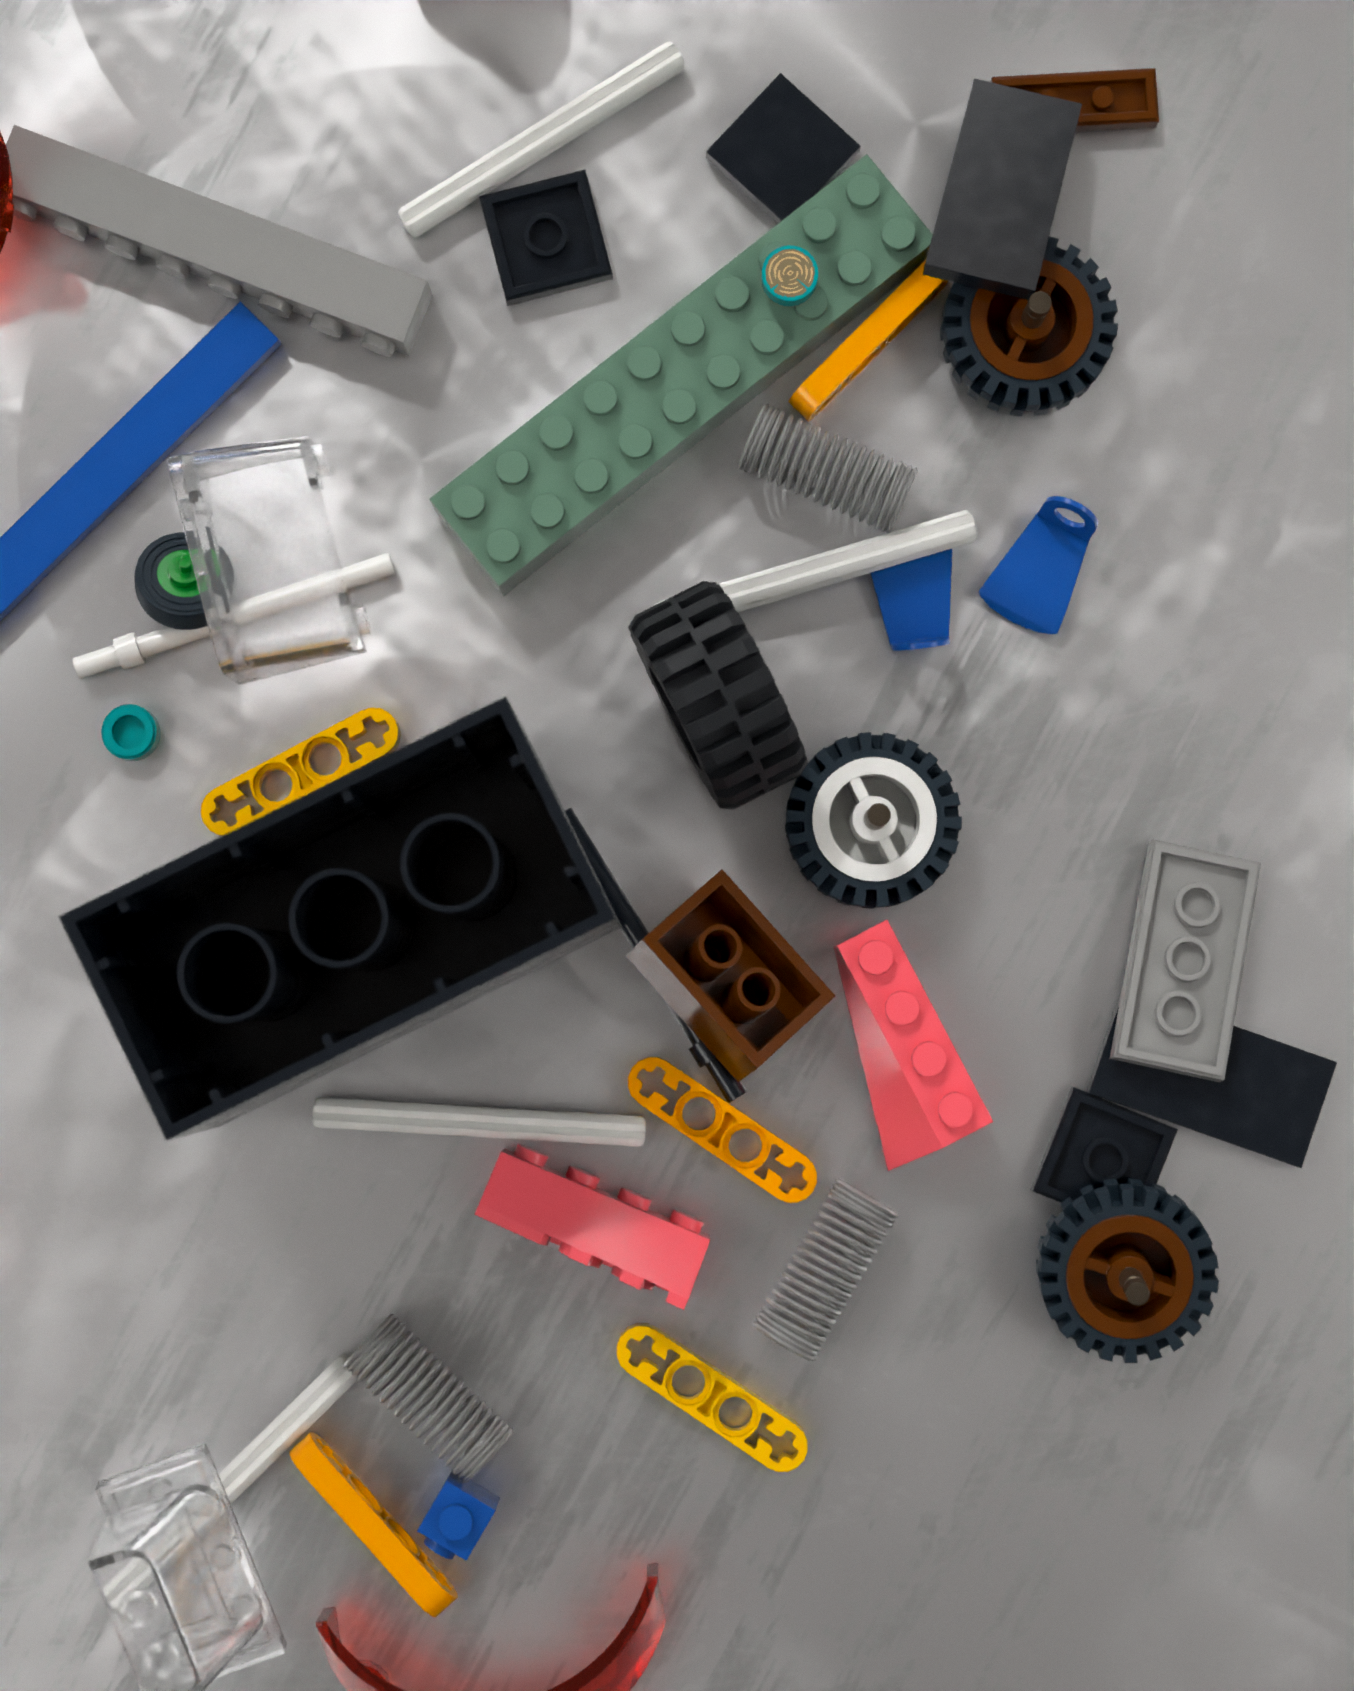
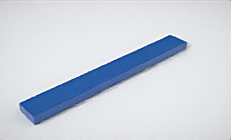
M241 301L0 537V622L282 345L280 340Z

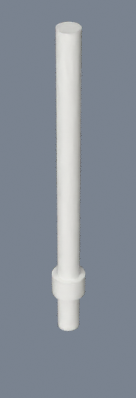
M389 553L231 605L219 620L202 628L180 630L165 627L141 636H137L133 632L113 639L114 645L73 658V664L80 679L122 666L123 670L145 664L146 657L394 575L396 572Z

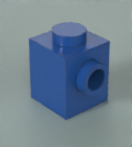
M452 1469L417 1531L426 1536L424 1544L438 1555L451 1560L455 1555H458L467 1561L495 1513L500 1497L472 1480L462 1483V1479H458V1475H454Z

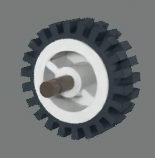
M871 732L859 733L855 737L847 738L846 736L836 740L829 747H824L814 755L801 776L797 777L787 801L785 833L793 860L797 862L801 869L800 872L806 880L811 881L818 891L848 906L853 905L874 909L898 905L926 891L943 875L950 865L948 863L952 855L956 853L959 844L957 838L959 830L962 829V817H959L958 811L960 800L958 792L954 793L950 783L953 780L947 770L943 772L936 763L938 759L930 752L926 754L919 749V744L909 739L907 741L897 739L894 734L871 735Z

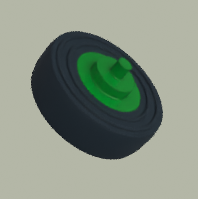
M179 532L158 538L142 552L135 568V591L142 608L158 623L174 629L192 630L216 622L230 608L236 593V571L230 555L218 542L197 533Z

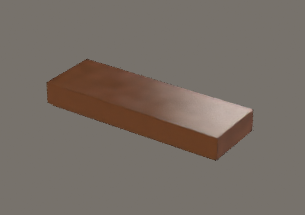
M1156 68L991 77L990 80L992 83L1082 104L1075 132L1156 128L1159 123Z

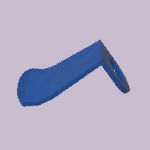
M1062 496L1048 497L978 591L979 595L989 607L1017 625L1038 633L1058 634L1089 540L1098 527V519L1087 507L1072 499ZM1057 508H1065L1075 512L1084 520V523L1068 520L1058 512Z
M952 549L870 573L892 651L922 649L950 644Z

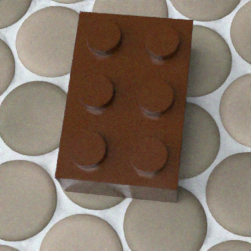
M723 869L648 933L626 955L631 963L738 1082L758 1069L835 997V994Z

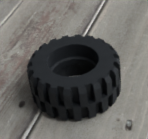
M702 581L635 615L628 628L637 648L636 650L688 756L719 808L734 810L801 776L807 766L808 759L796 725L753 637L748 632L743 619L734 608L732 601L719 584Z

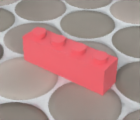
M884 920L834 946L833 949L855 1032L857 1048L862 1068L864 1069L887 1170H892L940 1150L992 1123L993 1120L888 920Z
M517 1144L514 1152L506 1148L500 1152L474 1215L538 1244L548 1246L549 1241L560 1246L559 1252L586 1266L600 1268L601 1264L607 1265L612 1268L611 1273L618 1277L619 1281L639 1290L643 1288L653 1290L654 1286L666 1290L669 1293L665 1302L680 1309H685L710 1243V1235L701 1231L704 1224L703 1221L673 1209L670 1218L649 1209L652 1202L651 1199L621 1187L618 1196L597 1187L600 1181L599 1177L577 1167L569 1165L566 1174L545 1165L549 1156L525 1145Z

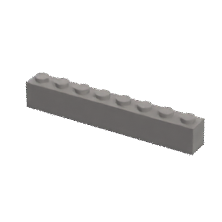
M17 125L13 126L0 158V199L4 202L2 208L14 216L27 221H34L36 215L55 222L53 227L57 231L77 240L84 241L87 234L106 241L105 248L127 259L136 260L138 254L157 260V268L180 279H187L189 273L208 280L207 286L227 297L237 299L240 292L260 299L258 305L261 308L277 316L289 318L291 312L311 319L309 324L313 328L327 335L341 337L343 331L363 338L361 345L380 355L391 357L394 351L410 355L433 296L427 280Z

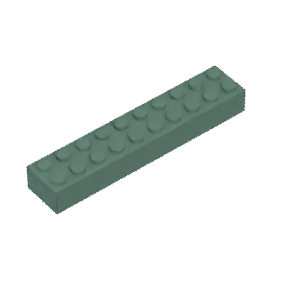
M866 154L432 496L429 500L435 512L500 593L505 596L911 275L926 260L933 234ZM794 245L807 250L813 256L818 266V281L814 293L808 300L796 306H783L775 303L766 295L762 287L761 274L763 263L773 250L781 246Z

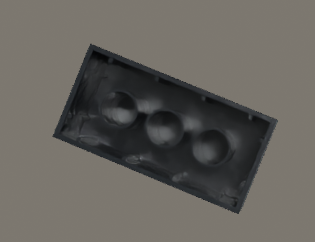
M506 696L59 916L166 1141L220 1127L622 928L522 723Z

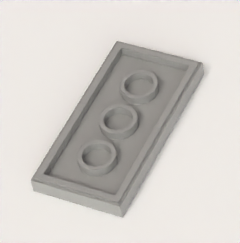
M1154 839L1148 843L1110 1059L1216 1082L1224 1081L1261 867L1260 862Z

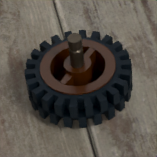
M1049 236L1036 291L1029 300L953 282L941 316L943 317V322L940 327V341L944 340L945 344L942 352L946 364L952 363L954 367L952 376L956 382L960 384L964 381L968 385L969 390L967 394L976 401L980 396L988 400L987 408L998 412L1000 407L1011 409L1010 415L1022 416L1025 411H1034V416L1046 414L1050 408L1056 407L1057 410L1068 406L1072 399L1076 396L1078 398L1081 397L1089 389L1090 385L1103 370L1113 351L1112 343L1118 331V323H1114V317L1118 309L1116 299L1109 300L1108 297L1112 287L1107 277L1099 280L1095 274L1099 266L1091 258L1086 263L1078 258L1081 251L1079 248L1070 244L1067 251L1056 247L1059 241L1058 238Z
M1116 1178L1103 1180L1104 1187L1093 1189L1090 1184L1080 1189L1082 1196L1074 1201L1069 1196L1060 1204L1062 1212L1057 1217L1053 1214L1050 1216L1046 1223L1048 1229L1046 1236H1040L1037 1247L1040 1254L1039 1260L1036 1259V1273L1046 1309L1051 1319L1056 1321L1059 1330L1067 1339L1071 1336L1075 1340L1077 1347L1086 1353H1089L1091 1349L1097 1351L1100 1359L1112 1362L1113 1356L1118 1355L1122 1356L1125 1363H1138L1137 1355L1147 1354L1150 1361L1162 1358L1160 1349L1170 1345L1172 1350L1176 1351L1184 1346L1181 1337L1187 1332L1195 1336L1202 1328L1198 1321L1202 1314L1209 1316L1214 1304L1210 1297L1212 1292L1218 1293L1219 1280L1215 1275V1269H1218L1219 1266L1217 1256L1211 1246L1213 1243L1195 1213L1187 1207L1181 1198L1176 1194L1174 1196L1168 1194L1162 1186L1152 1183L1151 1187L1145 1186L1140 1179L1128 1178V1184H1118Z

